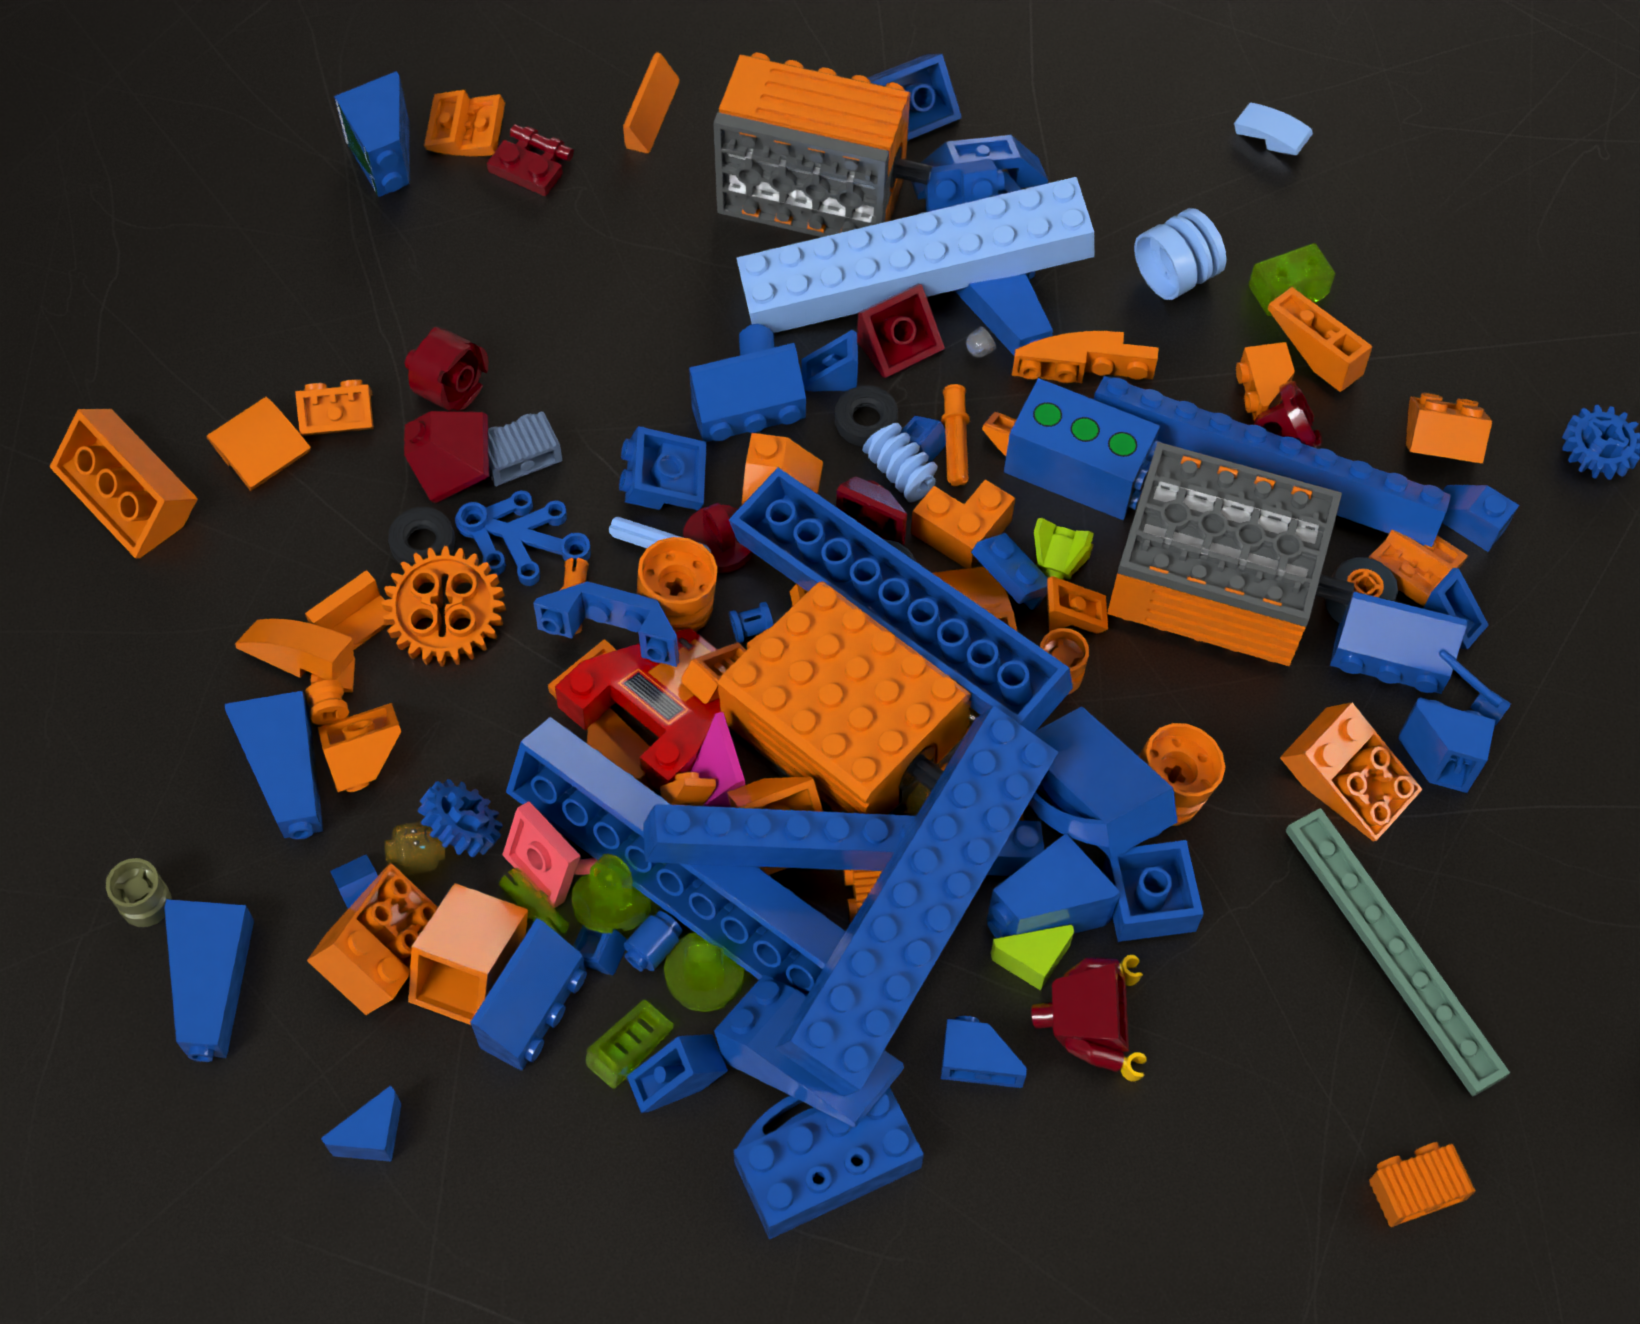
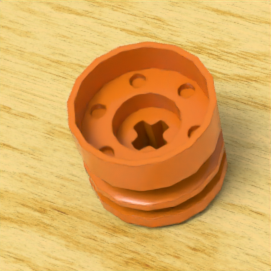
M671 537L658 540L645 550L639 560L637 595L656 599L675 632L691 628L695 632L699 631L707 624L713 612L717 578V565L713 555L702 544L689 538Z
M1171 723L1159 728L1149 738L1138 755L1173 787L1177 823L1172 826H1178L1190 821L1199 812L1222 782L1225 772L1224 756L1216 741L1202 729L1189 724Z

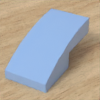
M1251 102L1234 123L1236 134L1265 139L1267 150L1297 155L1313 134L1310 127L1294 117L1276 109Z

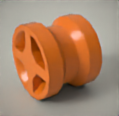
M322 680L310 685L305 690L307 703L312 705L309 712L312 723L323 726L348 716V705L342 700L344 690L341 682L337 680Z

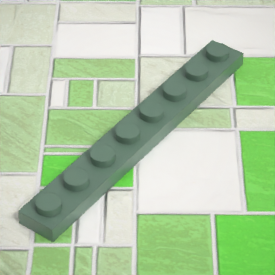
M1319 808L1288 825L1286 829L1288 836L1472 1097L1505 1079L1510 1074L1507 1067L1323 810Z

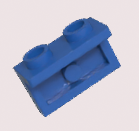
M1006 533L976 543L971 553L1018 604L1025 603L1031 610L1038 608L1047 595V576Z

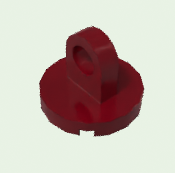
M1292 380L1281 385L1279 389L1283 403L1259 414L1254 421V425L1262 427L1267 422H1276L1282 427V430L1277 435L1299 438L1302 444L1314 448L1320 447L1322 444L1320 430L1313 431L1311 428L1313 426L1312 422H1314V415L1302 390Z
M714 503L711 506L699 509L689 517L683 529V538H689L707 545L711 549V554L716 562L717 573H728L741 568L747 563L753 552L737 541L730 525L729 519L738 509L729 505Z

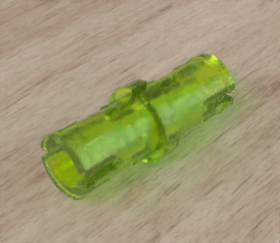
M514 868L508 872L517 883V886L506 875L503 876L499 886L520 907L528 909L527 919L531 918L535 922L536 918H538L557 933L556 929L551 925L553 923L563 935L566 933L570 923L564 920L547 902L548 896L542 890L537 891L520 869Z

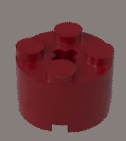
M438 326L434 327L418 348L411 350L405 359V368L409 370L408 380L411 390L415 394L449 411L451 409L463 410L475 400L483 384L478 382L481 373L487 374L489 364L487 353L482 347Z

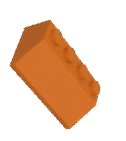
M78 409L50 465L55 474L134 558L143 557L183 528L198 500L112 409Z

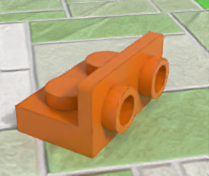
M346 380L340 382L341 387L327 388L325 383H313L305 385L304 391H295L300 435L307 436L374 429L371 387L368 384L363 385L362 380Z

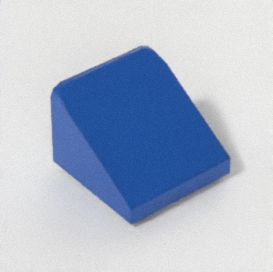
M914 416L900 432V434L907 432L910 435L909 444L916 442L920 446L917 454L925 452L929 456L927 461L929 463L946 446L945 428L939 420Z
M583 923L573 947L583 955L586 967L604 974L614 975L626 950L624 943L627 939L614 927Z

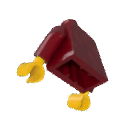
M1128 955L1121 963L1117 959L1084 958L1068 970L1062 978L1053 981L1052 1002L1032 1005L1031 1016L1034 1027L1036 1029L1053 1027L1055 1038L1072 1055L1094 1066L1115 1072L1121 1069L1122 1075L1129 1081L1140 1080L1145 1074L1135 1072L1131 1067V1061L1144 1064L1147 1061L1145 1055L1135 1052L1128 1057H1124L1123 1052L1129 1051L1126 985H1135L1143 975L1140 972L1132 973L1127 968L1137 967L1140 962L1138 957Z

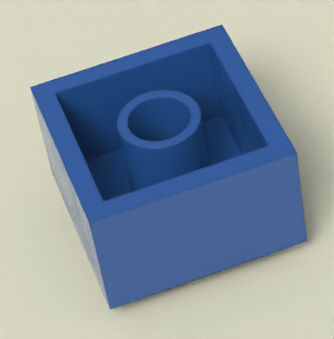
M1187 840L1135 846L1130 848L1124 855L1116 856L1112 859L1106 855L1102 868L1103 874L1120 891L1112 916L1118 942L1197 931L1204 914Z

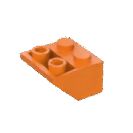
M1421 393L1420 398L1410 397L1406 446L1410 452L1483 463L1492 420L1485 413L1484 409L1478 407V402L1468 399H1457L1456 404L1443 402L1442 396L1430 393Z

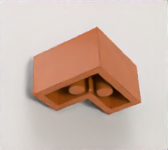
M986 479L965 504L933 486L912 512L911 534L964 568H974L979 561L971 551L977 542L1000 535L1012 521L1015 497Z

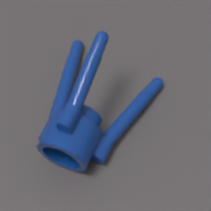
M1441 651L1439 653L1440 657L1479 692L1470 708L1481 713L1484 717L1494 719L1495 727L1511 703L1488 689L1446 651Z

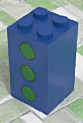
M1038 378L1010 431L1004 473L1124 521L1129 508L1136 510L1143 490L1142 487L1146 481L1157 442H1160L1157 440L1160 425Z

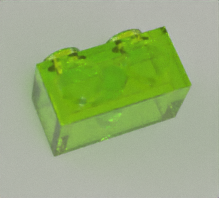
M1316 243L1254 264L1248 286L1267 316H1271L1272 314L1268 310L1269 303L1291 287L1312 302L1326 297L1329 294L1335 272Z

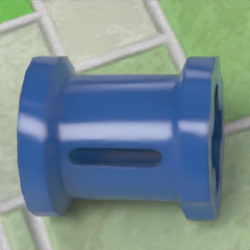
M766 601L760 603L759 607L739 613L736 610L729 611L732 630L736 641L739 643H743L745 638L758 635L774 625Z

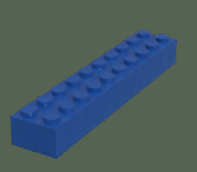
M779 467L729 519L736 539L740 544L806 591H809L818 582L824 581L968 690L971 693V698L969 699L971 701L970 708L980 715L994 705L1034 734L1073 689L1070 668Z
M994 705L974 720L776 1045V1050L842 1096H847L862 1089L1058 754L1057 750Z
M551 717L520 742L506 789L507 794L522 805L530 801L557 831L760 980L765 974L797 989L806 996L808 995L846 931L830 921L823 913L818 912L797 897L791 890L785 888L764 873L757 866L645 862L643 824L655 804H671Z

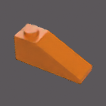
M1293 287L1269 303L1268 310L1314 373L1340 392L1364 375L1372 345Z

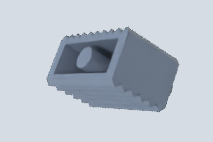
M544 412L526 414L521 416L516 422L513 421L510 425L506 424L504 427L495 426L488 429L489 475L495 486L563 461L560 444Z

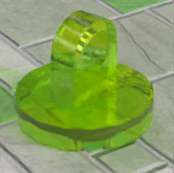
M612 854L602 855L591 866L590 874L579 878L572 889V907L577 921L588 929L597 932L613 933V929L623 928V932L631 930L645 921L651 911V899L632 886L630 869L623 860Z
M694 932L681 938L679 943L667 955L664 973L668 990L675 999L680 1001V1004L688 1009L706 1012L722 1008L739 993L743 985L745 969L726 956L721 947L711 945Z

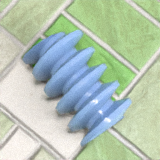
M893 423L872 434L865 442L862 451L868 454V458L877 464L878 469L882 473H886L888 480L891 483H895V487L900 493H904V497L908 502H915L925 497L935 485L936 479L933 476L938 466L935 462L926 464L929 456L925 452L917 454L920 446L916 442L909 444L910 435L907 432L900 434L902 427L899 423Z

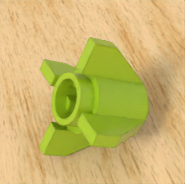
M1038 518L1034 529L1036 566L1047 578L1054 576L1062 580L1071 579L1072 575L1090 558L1094 545L1091 543L1094 533L1090 531H1074L1056 526L1044 518Z

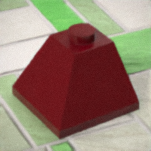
M430 411L405 424L404 456L430 501L437 503L489 477L487 414L483 412Z
M857 476L839 485L836 495V507L883 540L899 542L905 546L907 513L889 490L884 489L875 481H866Z

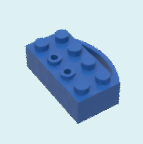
M1080 707L1034 732V735L1058 751L1038 786V789L1048 798L1053 806L1044 801L1036 792L1028 803L1037 816L1053 829L1062 834H1067L1075 840L1097 845L1112 859L1116 856L1124 855L1130 848L1148 838L1158 836L1163 830L1177 823L1173 787L1085 708Z
M890 1086L856 1128L813 1107L794 1116L776 1131L765 1135L763 1130L785 1111L803 1103L792 1096H788L766 1111L749 1129L737 1149L733 1150L734 1164L769 1239L921 1169L924 1154Z

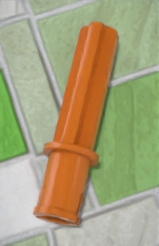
M959 384L948 385L943 389L945 414L941 418V422L945 426L947 481L955 487L965 485L969 480L966 425L969 423L970 417L966 413V388Z

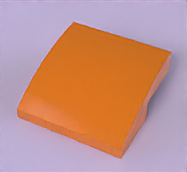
M465 90L434 94L424 147L426 150L448 155H493L498 147L505 108L503 98L500 94L469 98Z
M267 396L206 435V438L226 464L232 466L250 491L309 453L311 449L296 428Z
M1391 530L1386 540L1368 558L1379 561L1389 568L1397 580L1398 590L1424 607L1435 587L1453 568H1460L1468 555L1438 535L1432 547L1428 545L1423 546L1412 538Z

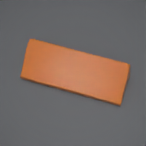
M656 52L653 55L623 125L627 149L643 153L651 151L679 85L678 76L661 53Z

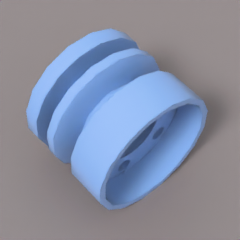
M1188 208L1177 216L1171 217L1165 224H1158L1136 238L1134 245L1135 258L1142 276L1157 295L1167 300H1173L1191 290L1196 284H1202L1209 278L1218 275L1225 269L1227 261L1226 250L1215 225L1204 213L1192 208Z

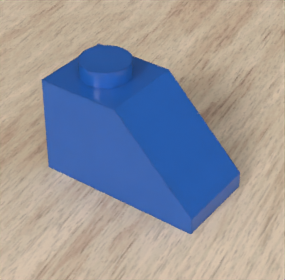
M1447 485L1443 492L1451 494L1442 523L1489 552L1507 529L1519 505L1488 485Z
M958 1016L955 1020L947 1019L941 1079L1023 1088L1027 1071L1026 1066L989 1023H980L979 1019L971 1016Z
M713 1034L689 1035L675 1038L627 1075L641 1113H648L702 1091L728 1070Z

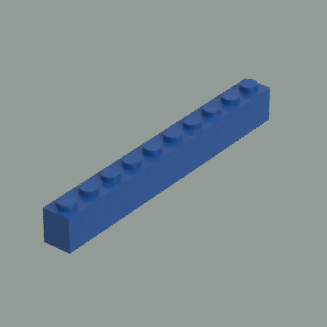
M1104 376L1095 392L1094 400L1160 425L1157 440L1164 444L1342 492L1337 516L1386 533L1395 530L1423 546L1428 545L1432 547L1447 512L1451 494L1443 492L1436 486L1422 485L1408 480L1401 474L1387 473L1372 468L1366 462L1352 461L1337 456L1331 450L1317 449L1302 444L1296 438L1282 437L1267 432L1261 426L1247 425L1232 420L1226 414L1212 413L1197 408L1191 402L1177 401L1163 396L1156 390H1145L1130 385L1124 379Z
M655 804L643 824L645 862L883 871L916 816ZM1018 821L987 875L1011 876L1044 851L1041 822Z

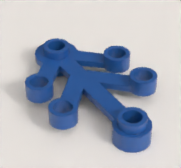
M517 491L511 498L489 507H484L477 502L466 503L459 509L455 517V524L459 533L465 537L475 539L483 555V563L487 562L489 564L492 560L500 561L498 565L490 566L489 575H500L506 569L505 557L500 551L495 550L489 534L502 537L518 567V579L525 586H533L540 580V570L537 563L531 561L523 544L562 555L564 561L573 558V566H576L577 558L588 561L591 556L590 541L584 534L571 533L560 539L533 531L532 529L546 523L553 526L562 525L567 520L566 506L562 502L551 501L545 508L530 513L533 510V501L530 493L526 491ZM521 500L527 501V504L524 506L516 505ZM555 510L562 512L558 516L550 515V513ZM512 512L523 516L508 523L497 520ZM472 520H479L476 524H468ZM575 550L582 551L581 554L571 555ZM527 570L535 572L532 576L523 575Z

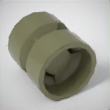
M140 858L127 859L111 869L106 878L108 897L129 924L137 927H150L165 918L166 899L172 900V896L160 874L149 861Z

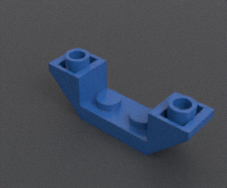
M1012 135L948 141L921 162L937 167L991 158L997 170L1007 169L1010 177L1020 188L1048 184V178L1039 158ZM911 181L917 198L925 199V184Z
M587 581L538 597L533 603L538 630L572 639L583 620L587 618L598 623H606L628 629L632 632H638L642 658L675 667L680 662L677 635L656 599Z

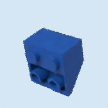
M1417 699L1399 733L1398 740L1429 783L1467 793L1488 761L1495 720L1484 717L1476 711H1461L1447 707L1436 700Z

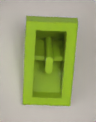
M1073 925L993 939L991 948L992 961L1041 991L1070 947L1074 934Z

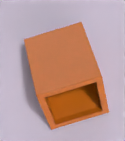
M454 883L412 945L408 1002L471 1025L472 1018L526 936L528 909Z

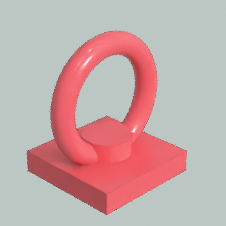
M530 801L517 808L502 855L553 910L565 902L574 874H594L603 871L607 867L594 857L580 859L581 856Z

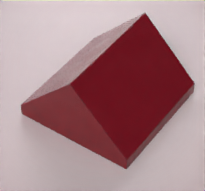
M916 284L858 312L857 342L884 378L945 349L922 284Z

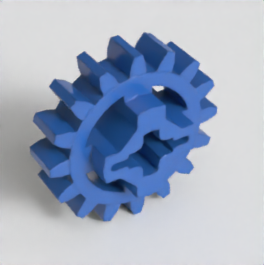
M1595 405L1591 413L1586 408L1581 409L1578 416H1572L1562 435V438L1566 440L1562 447L1563 451L1572 452L1568 461L1570 463L1580 462L1581 465L1578 470L1580 472L1585 471L1587 468L1591 469L1593 478H1597L1600 472H1603L1608 480L1612 479L1615 472L1623 477L1629 468H1635L1640 459V433L1634 432L1639 424L1637 422H1626L1625 420L1628 416L1626 412L1620 416L1615 415V410L1612 406L1609 407L1607 412H1602L1599 405Z
M447 779L444 784L436 781L420 800L422 805L419 807L418 812L425 816L421 821L422 825L430 826L433 829L430 836L441 840L444 848H447L449 845L454 846L456 853L459 855L464 850L471 857H475L478 852L484 855L501 836L499 830L503 825L495 820L499 815L498 811L489 809L488 805L491 801L480 796L477 789H473L471 792L468 791L464 782H460L456 787L450 779Z

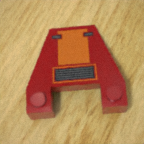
M691 628L675 632L680 660L677 667L642 658L639 643L581 661L555 686L558 708L585 731L616 702L659 737L640 756V767L646 773L647 782L660 793V786L675 781L677 774L691 772L716 713L721 712L719 698L704 704L681 681L692 659L717 650Z

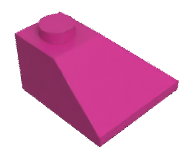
M724 712L715 714L691 772L699 773V778L716 779V788L703 805L708 807L731 808L727 792L745 786V779Z

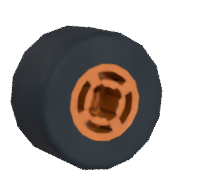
M1352 558L1342 562L1332 575L1333 578L1354 583L1353 592L1394 602L1398 594L1397 580L1391 570L1379 561L1370 558ZM1325 598L1327 610L1332 618L1340 624L1348 605Z

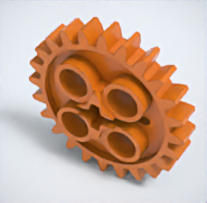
M447 546L443 547L441 556H436L434 550L428 548V558L424 560L419 554L414 553L416 564L413 566L406 562H401L405 573L403 575L391 574L396 587L385 586L384 590L392 599L384 600L381 603L384 610L389 611V613L382 617L386 625H392L387 630L390 637H399L396 642L398 648L403 650L409 647L408 654L412 659L422 652V659L426 665L431 662L433 656H436L441 667H444L446 658L452 656L455 664L459 665L460 654L464 652L471 660L474 659L472 648L475 646L484 651L487 650L483 639L485 637L497 638L496 632L491 626H502V617L496 613L506 611L504 602L498 600L505 596L502 587H495L499 583L497 574L488 575L491 570L489 564L485 562L478 566L479 559L475 553L465 560L463 548H459L456 554L451 556ZM447 575L449 577L446 585V596L450 604L445 606L446 634L444 637H440L442 616L438 608L443 606L442 577ZM424 583L435 584L433 590L429 593L421 594L417 592L418 588ZM461 583L473 585L471 590L465 594L455 593V589ZM422 618L433 619L431 626L427 629L420 630L415 628L417 622ZM467 618L471 620L469 626L465 629L457 630L453 628V624L458 619Z

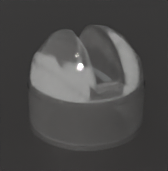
M982 326L971 332L967 337V350L974 357L982 358L996 350L994 340Z

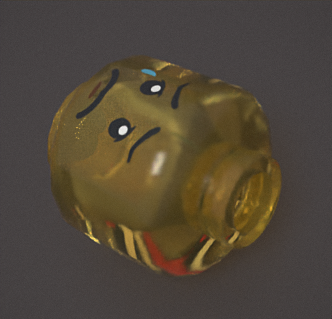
M421 821L396 825L392 831V839L385 840L387 863H395L396 868L404 875L436 870L439 860L445 859V848L442 846L441 840L430 836L433 829L430 826L422 825Z

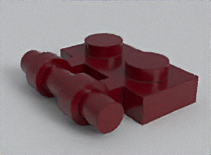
M514 124L510 130V136L519 141L515 145L504 140L488 160V172L546 197L563 174L562 165L557 163V160L561 158L569 162L573 158L574 149L565 146L564 141L555 137L549 139L538 134V130L526 126L523 128ZM536 147L545 152L541 156L531 152V149Z

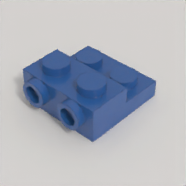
M991 158L932 167L929 184L925 185L926 212L997 196L998 191L1005 189L1002 170H997Z
M638 426L631 438L625 439L621 450V459L628 461L627 470H623L619 482V490L626 492L625 502L658 510L661 509L664 503L699 510L704 504L706 442Z

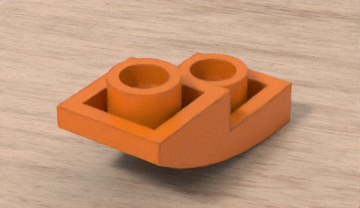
M696 772L677 774L675 781L660 786L661 797L671 805L703 806L716 788V779L699 778V773Z

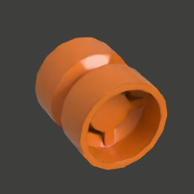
M1069 628L1051 630L1042 639L1040 648L1070 668L1073 689L1068 694H1071L1080 687L1083 681L1089 657V646L1086 639L1077 631Z

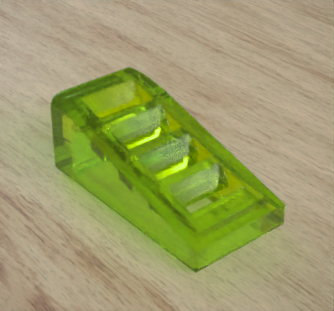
M644 999L587 1048L586 1065L614 1089L673 1029L674 1024ZM640 1018L643 1019L654 1031L649 1033L637 1021ZM630 1030L642 1042L638 1044L627 1032ZM617 1042L629 1052L627 1055L615 1046Z

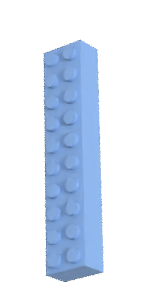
M1077 177L737 257V263L752 324H762L771 329L773 333L856 314L916 284H922L925 295L928 297L966 288L969 283L1012 277L1094 257V230Z

